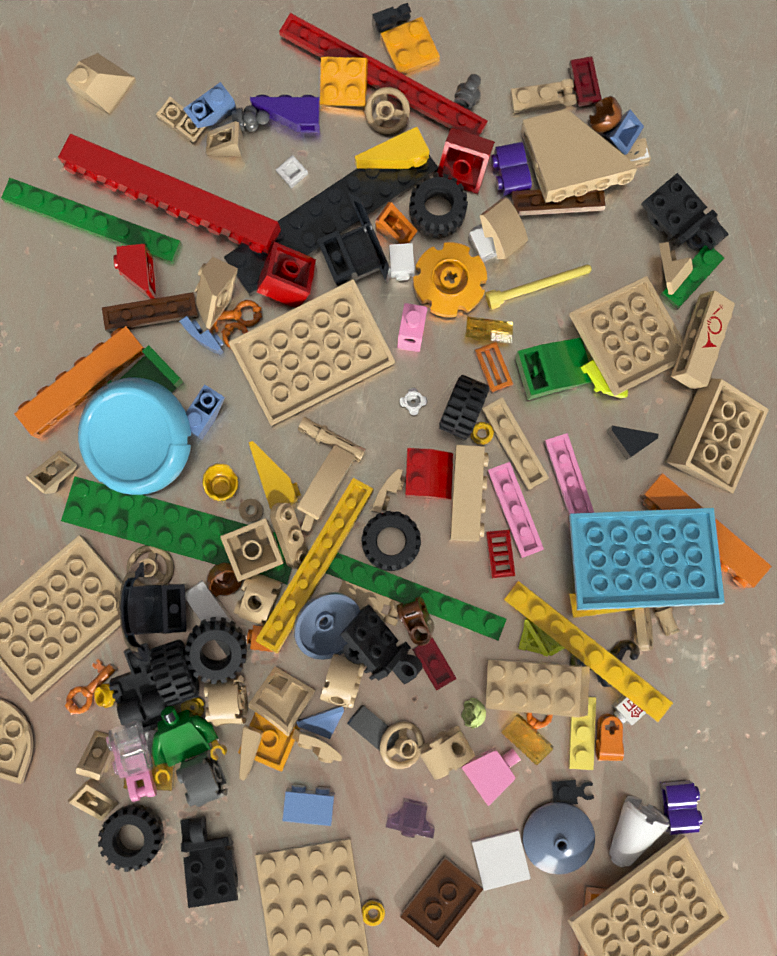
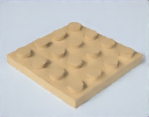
M648 276L569 314L614 396L675 366L684 341Z

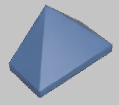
M630 109L622 115L621 121L615 128L603 133V135L622 154L626 155L644 126Z
M337 706L299 719L297 721L298 727L330 739L345 708Z

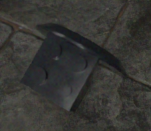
M349 193L348 195L362 226L343 235L337 230L317 239L333 280L339 287L353 279L356 281L381 270L387 284L391 275L387 259L361 199Z
M136 562L131 566L122 582L119 600L120 624L127 647L139 661L148 662L147 647L141 646L137 642L135 635L187 632L185 584L133 586L138 577H145L144 562Z

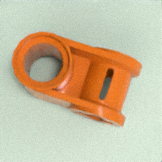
M602 714L596 723V758L598 761H623L622 722L612 714ZM611 721L614 723V726H611L608 730L605 728V725H609Z

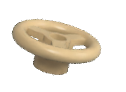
M383 87L373 92L368 98L365 115L369 125L375 131L381 134H393L400 131L406 125L410 115V106L406 96L401 91L393 87ZM387 94L394 95L401 101L403 111L395 109L394 105L388 101ZM380 97L381 102L376 106L377 118L374 120L372 106L375 100ZM386 106L390 108L388 115H385L383 112ZM393 116L401 118L395 126H380L384 120H389Z
M144 545L130 555L126 567L127 572L141 554L149 552L148 558L140 561L144 562L145 577L154 576L160 581L152 585L168 584L173 575L174 568L172 558L167 551ZM157 553L166 562L165 575L158 570V565L155 562ZM148 564H151L153 566V569L151 572L148 573L146 571V566ZM136 579L133 585L143 586L147 584H143Z
M406 721L391 725L384 732L380 741V754L384 762L395 769H404L412 766L420 757L417 748L424 744L422 732L415 724ZM407 729L415 734L417 744L407 737ZM399 730V736L395 745L387 750L390 736ZM398 754L407 760L397 762L391 759V757Z

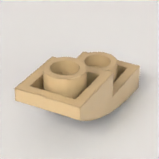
M169 97L157 112L156 117L194 143L205 127L197 128L183 110L184 107Z
M396 470L382 486L373 504V513L379 514L382 512V509L387 510L390 497L386 496L387 492L396 495L397 490L402 491L406 478L402 476L403 470Z
M294 728L292 738L298 743L299 747L305 749H312L313 747L312 752L322 762L332 763L333 760L341 761L342 756L327 742L314 734Z

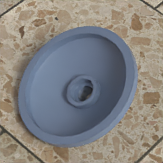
M337 592L324 593L311 599L300 610L294 623L293 633L297 646L305 655L314 659H331L333 653L343 654V648L347 643L340 634L360 612V608L349 596Z
M553 802L541 806L530 815L523 830V846L530 861L540 870L550 874H567L579 869L588 861L595 846V832L590 819L581 809L569 803ZM560 841L565 842L563 847H558L557 844Z

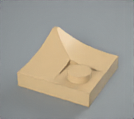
M275 666L250 701L248 708L264 717L285 735L289 736L314 696L315 690Z

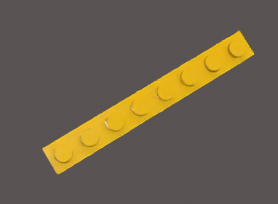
M355 478L351 480L255 640L256 642L278 654L294 627L298 613L310 600L374 492L372 487Z
M518 581L504 599L585 665L590 666V669L657 722L660 721L674 703L522 582Z

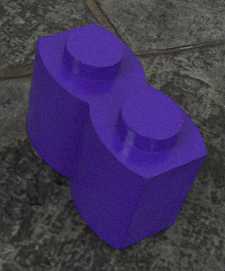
M523 142L495 147L494 154L491 155V162L493 168H497L499 176H496L498 190H502L503 196L510 195L512 191L530 190L532 181Z
M690 780L661 783L664 815L669 820L667 823H670L666 832L670 835L699 832V825H702L703 819L700 810H697V801L700 800L698 787Z

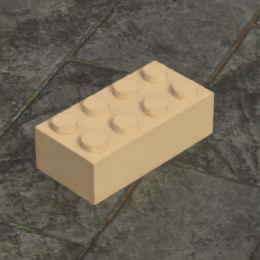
M502 659L488 660L486 708L579 718L588 716L590 666Z

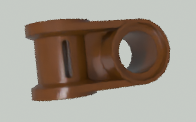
M416 597L415 601L407 604H398V616L404 624L411 641L419 646L428 644L435 626L422 597ZM418 629H424L427 633H421Z

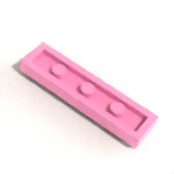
M568 433L545 440L544 442L568 514L594 513Z
M508 462L489 469L487 472L520 557L523 558L544 550L511 463Z

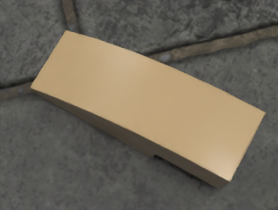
M334 445L297 509L318 520L351 467L355 456Z

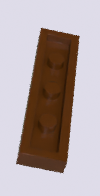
M541 189L512 191L511 193L512 204L519 216L604 211L606 207L604 190L598 191L596 189L582 196L573 195L559 202L551 201L545 203Z
M194 292L101 307L104 327L107 332L115 331L125 326L133 328L181 320L186 316L188 318L198 317Z

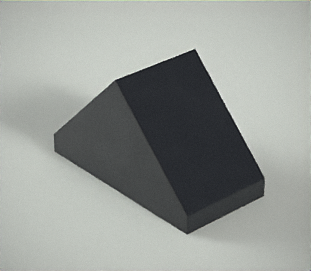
M613 425L608 428L607 432L626 460L654 442L659 436L657 433Z

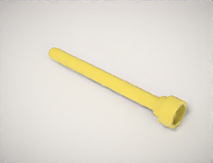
M583 265L502 292L495 289L485 292L487 305L490 310L498 308L505 300L589 274L592 271V267L590 265Z

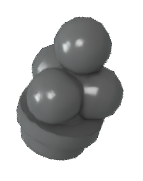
M471 74L465 83H460L457 86L455 103L468 110L476 104L481 97V93L477 89L481 84L479 75Z
M253 105L246 106L244 111L242 107L232 111V122H239L241 131H245L246 127L248 131L254 132L258 129L259 124H267L270 119L268 112L261 110L257 113V109Z

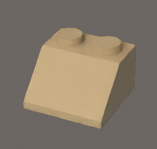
M213 256L207 264H202L198 272L200 281L195 289L197 293L196 305L205 326L211 329L231 302L238 268Z
M266 518L220 536L238 582L284 564L276 538Z

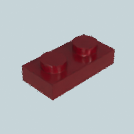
M593 56L570 60L569 67L578 107L596 104L602 100Z
M431 637L428 644L418 645L412 649L416 657L422 662L423 669L436 691L457 679L433 637Z

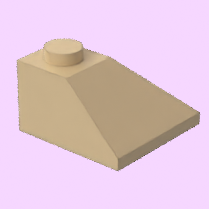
M99 53L80 60L66 80L75 93L110 115L135 81V77Z

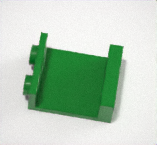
M149 345L142 351L145 356L120 378L138 377L149 379L164 386L171 393H174L184 383Z

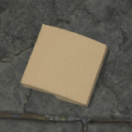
M507 197L501 198L480 215L485 238L493 237L498 259L508 258L528 241L523 222Z

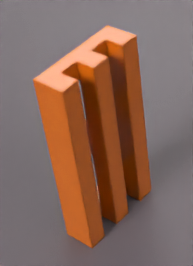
M497 342L474 350L491 394L513 385ZM493 348L506 380L504 383L501 381L489 349ZM482 352H484L486 355L492 373L497 382L496 386H494V383L491 379V376L481 354Z

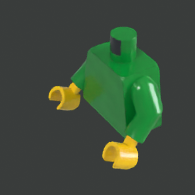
M173 706L166 707L161 711V716L164 720L157 723L158 731L153 735L151 747L154 765L158 767V772L155 775V780L158 784L161 783L159 778L161 772L167 774L168 781L171 778L170 771L165 769L166 764L168 767H171L210 749L211 757L214 760H218L216 748L221 749L224 756L227 754V747L219 744V737L211 722H207L206 719L199 715H193L190 710L177 713Z

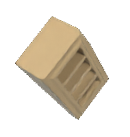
M247 725L243 727L239 768V779L246 780L249 776L264 733L262 730Z

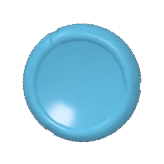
M129 377L103 386L89 399L80 417L78 443L86 466L98 481L105 484L108 488L123 494L143 495L165 488L179 476L188 460L191 444H187V437L191 436V429L183 406L167 388L149 379Z

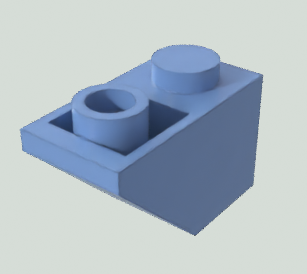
M220 82L183 108V110L195 126L201 128L220 124L231 116L232 111L237 110L234 99Z
M207 385L203 386L186 411L191 433L201 440L215 422L225 399L224 396Z

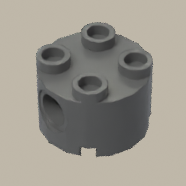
M211 750L202 752L195 758L182 761L180 768L176 770L179 782L181 784L184 783L186 788L185 797L190 807L194 805L201 807L210 801L227 796L228 788L223 789L222 786L226 784L223 770L219 761L210 757Z

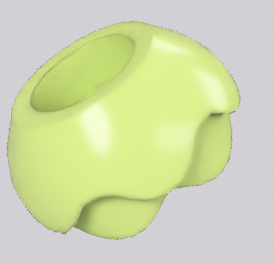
M470 698V700L463 704L464 710L461 717L465 721V726L475 729L485 721L486 709L478 699Z

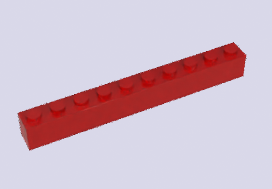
M71 133L58 156L64 165L63 168L72 174L78 172L93 183L99 181L112 191L116 192L117 189L123 191L127 197L133 200L139 198L154 209H158V207L165 209L166 213L175 218L179 216L186 218L188 223L196 227L202 225L215 235L223 234L228 236V239L233 243L240 245L242 242L249 245V248L254 252L262 253L263 251L269 254L273 242L276 241L281 231L276 220Z

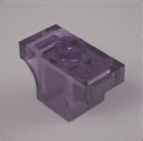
M403 797L401 808L396 813L387 814L385 827L401 831L403 836L415 838V835L433 839L435 832L434 824H431L426 819L428 806L425 802Z

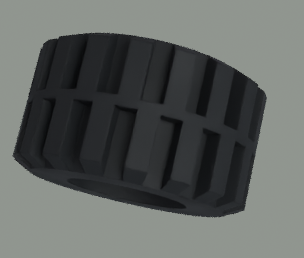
M434 173L433 178L427 175L424 177L423 182L419 180L416 183V188L413 187L410 197L409 215H411L412 223H416V229L419 232L424 230V235L426 236L432 233L433 238H438V234L447 237L448 232L453 234L456 232L457 227H461L463 219H465L468 201L467 193L463 192V185L461 183L457 185L456 178L453 177L450 180L447 174L439 177V173ZM432 197H443L448 200L452 209L444 215H434L426 209L424 204Z
M462 374L458 378L439 423V429L465 440L470 437L488 395L489 385Z
M386 511L376 514L364 527L361 539L363 552L369 562L377 568L386 571L400 570L411 564L418 555L421 546V534L417 524L408 515H404L399 511ZM388 527L399 529L405 536L403 550L395 555L383 553L377 545L379 533Z
M211 617L208 622L206 619L202 620L200 625L196 624L193 627L192 633L188 635L185 648V661H188V669H193V675L196 678L199 675L202 676L201 681L206 682L207 679L212 680L211 684H217V680L225 683L228 677L231 679L235 678L236 672H241L243 663L246 662V637L242 634L240 627H235V622L232 620L230 623L226 622V618L221 617V621L216 620V617ZM210 640H221L228 644L231 652L222 660H212L203 654L202 646Z
M181 639L151 648L150 666L154 682L162 700L168 706L199 696L198 677L196 678L193 675V669L189 670L187 667L188 661H185L186 645Z
M134 804L118 809L104 821L103 828L99 831L98 837H101V840L98 841V847H102L103 850L100 854L102 857L107 856L108 860L106 863L108 865L113 863L115 864L114 869L120 870L124 868V872H130L132 869L137 871L143 866H147L158 854L163 845L164 833H162L164 827L162 823L159 824L158 822L159 816L151 814L152 809L148 808L145 810L143 805L134 807ZM134 825L141 830L144 836V845L140 850H129L123 846L119 838L122 826Z

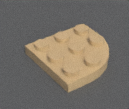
M0 699V778L22 784L33 753V734L29 722L23 713L13 704Z

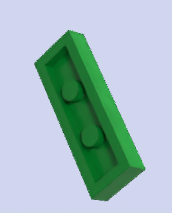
M705 245L692 259V272L674 294L669 295L666 288L660 295L678 310L725 257L716 249L710 250Z

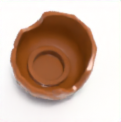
M608 96L596 103V114L594 116L589 115L590 128L598 133H606L615 128L621 121L622 109L615 97Z
M223 562L217 564L207 574L208 589L215 597L234 594L241 587L242 581L238 582L231 563Z

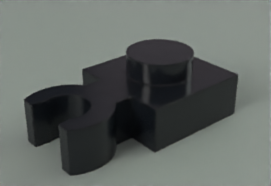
M404 3L396 9L390 7L372 14V26L375 33L388 31L396 25V22L410 19L411 9L409 4Z
M574 778L550 780L552 803L565 802L573 805L578 804L577 797H582L585 800L594 799L593 794L584 793L586 786H593V783L589 780H584L579 785H576Z

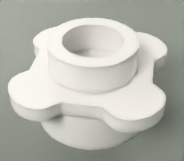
M410 388L406 396L400 398V405L406 407L411 415H417L419 409L427 404V398L422 396L416 388Z

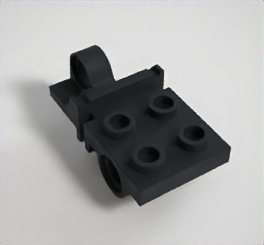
M678 172L641 203L648 212L647 217L653 227L659 231L664 230L668 235V240L673 237L676 239L672 244L673 246L677 245V247H680L696 233L704 244L712 250L729 235L718 222V214L713 209L707 214L703 212L707 206Z
M370 605L363 607L340 634L347 643L343 648L345 657L355 664L364 663L367 667L364 672L366 674L372 673L369 677L370 680L376 678L379 681L393 671L405 685L416 678L423 668L422 662L418 657L408 654L411 647L407 642L399 646L396 645L399 640Z
M148 643L141 644V646L147 647L148 662L139 661L130 649L127 648L124 650V655L131 672L111 678L109 681L110 691L117 688L112 697L117 702L119 720L122 726L126 727L129 737L158 728L157 723L164 720L161 716V711L169 707L162 700L154 682L150 666Z
M205 816L180 820L182 833L181 852L190 853V856L183 857L188 908L237 901L238 874L234 862V850H227V846L233 845L232 838L225 837L207 840Z

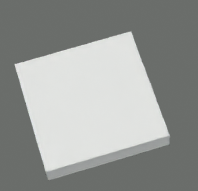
M518 829L472 841L484 891L531 879Z

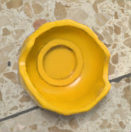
M216 463L208 467L203 474V489L211 499L226 501L232 498L238 490V477L229 465Z

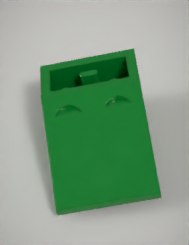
M582 338L537 345L519 350L515 355L527 400L592 383L588 373L584 374L580 368L589 362Z

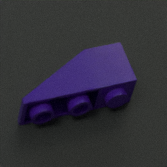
M264 94L250 97L251 105L257 109V112L261 110L268 112L270 119L296 132L320 133L319 97L313 95L292 97L286 94L279 97H269Z

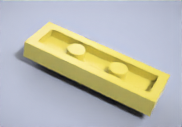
M588 696V716L580 718L570 717L569 769H594L596 697Z

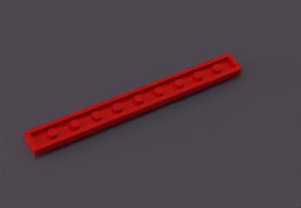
M292 13L289 14L279 31L281 37L320 58H367V84L376 89L383 87L398 89L406 96L411 108L450 129L452 127L481 136L487 126L488 120ZM387 94V95H389V96H391V97L397 99L398 101H400L396 96L391 95V94Z

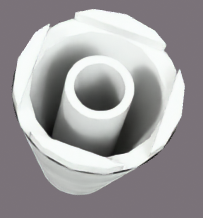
M627 796L624 801L609 851L612 862L619 867L631 866L670 825V823H667L669 821L662 812L651 804L648 807L640 804L642 800L634 796Z

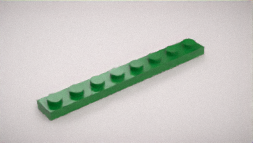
M9 178L1 197L7 203L123 246L145 244L153 257L174 264L182 244L178 239L13 178Z
M338 552L326 571V574L403 604L415 601V598L420 596L424 600L429 614L497 641L500 639L507 620L504 617Z

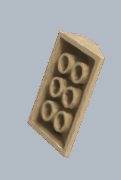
M711 378L708 386L698 388L667 463L684 473L734 494L769 409L723 379Z

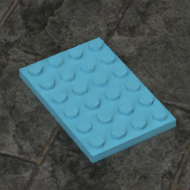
M714 508L574 513L569 515L577 610L720 605L725 603Z

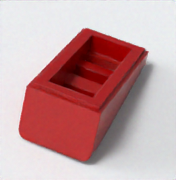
M510 530L486 532L490 578L515 576ZM505 537V542L492 543V538ZM506 546V551H493V547ZM507 555V560L495 561L494 557ZM508 565V570L496 571V566Z

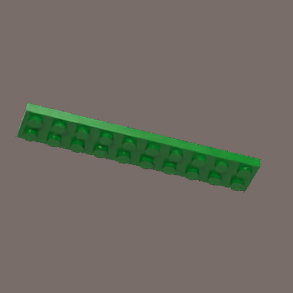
M74 476L61 519L65 523L215 565L223 562L230 563L220 536L248 526V524L148 496L123 494L108 488L105 484ZM273 532L284 564L259 574L288 585L293 568L287 565L276 533Z

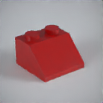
M451 127L437 171L439 177H443V174H447L450 180L454 177L457 179V185L461 183L464 190L478 194L495 141Z
M273 242L260 274L257 293L294 308L303 305L311 291L316 259Z
M136 244L116 247L117 255L113 256L115 269H118L120 275H123L132 286L147 298H157L154 260L146 245Z
M407 448L405 498L451 500L453 453L434 449Z

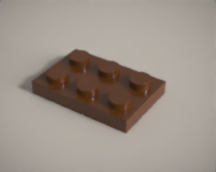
M444 857L402 911L400 917L439 948L483 891V887Z

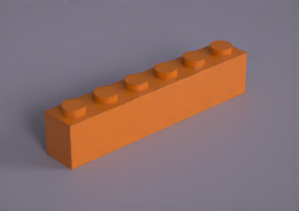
M126 326L116 329L110 335L111 338L105 343H98L92 349L93 352L87 357L79 358L74 363L72 369L68 372L60 373L55 378L56 381L50 386L42 387L37 392L35 398L31 401L23 402L18 407L19 410L14 415L31 436L38 439L110 380L112 381L144 355L142 351L145 348Z
M663 473L657 475L640 495L643 499L642 503L649 510L703 508ZM715 518L721 571L724 573L729 572L734 577L732 580L741 588H754L772 566Z

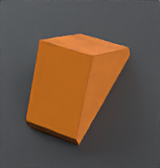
M392 202L387 203L375 220L376 231L395 244L409 243L418 231Z

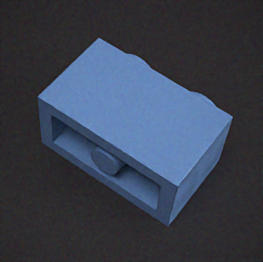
M292 785L285 792L282 821L331 826L335 793L330 792V789L325 787H316L315 791L306 790V786Z

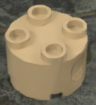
M261 574L245 579L241 590L245 594L241 600H238L234 613L238 614V617L264 626L269 619L268 615L272 614L275 608L282 582ZM255 596H258L261 599V602L258 601L255 598Z
M333 653L320 700L346 708H353L365 664L352 663L345 656Z
M237 675L233 679L228 677L225 683L217 680V684H211L212 680H210V682L204 684L205 697H208L209 707H206L205 711L207 722H213V725L216 727L225 724L238 725L246 723L247 719L246 717L243 718V715L248 714V697L246 686H241L240 683L244 681L241 675Z
M458 725L450 728L448 731H441L433 737L434 741L431 743L426 742L417 748L435 780L448 775L453 769H459L475 756L474 751Z

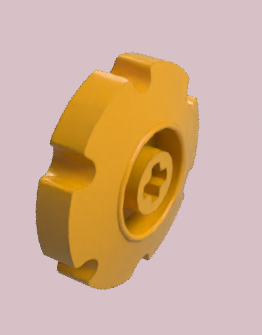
M445 242L443 249L437 250L433 246L425 251L417 261L415 269L420 274L413 277L414 291L421 304H431V313L442 317H456L458 310L462 309L465 313H468L483 298L485 290L480 285L487 282L486 267L479 255L476 257L469 255L470 248L468 246L455 242ZM450 276V279H454V282L446 281V277Z

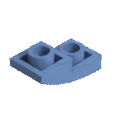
M187 316L180 320L185 330L200 345L218 355L224 353L221 348L224 343L217 333L212 335L209 330H206L199 334L203 330L196 320L191 322Z

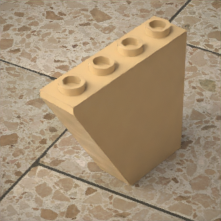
M568 109L524 119L522 122L521 135L545 203L551 201L559 202L573 195L582 196L589 191L596 189L601 191L615 184L624 185L633 180L637 170L636 164Z

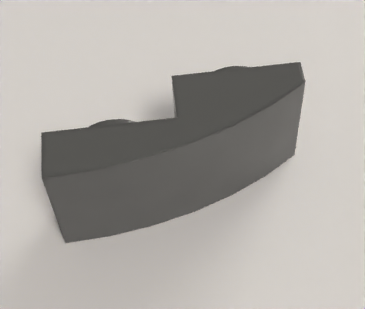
M361 705L347 724L380 751L381 738L389 726L365 706ZM396 732L390 736L387 750L395 745L399 736Z

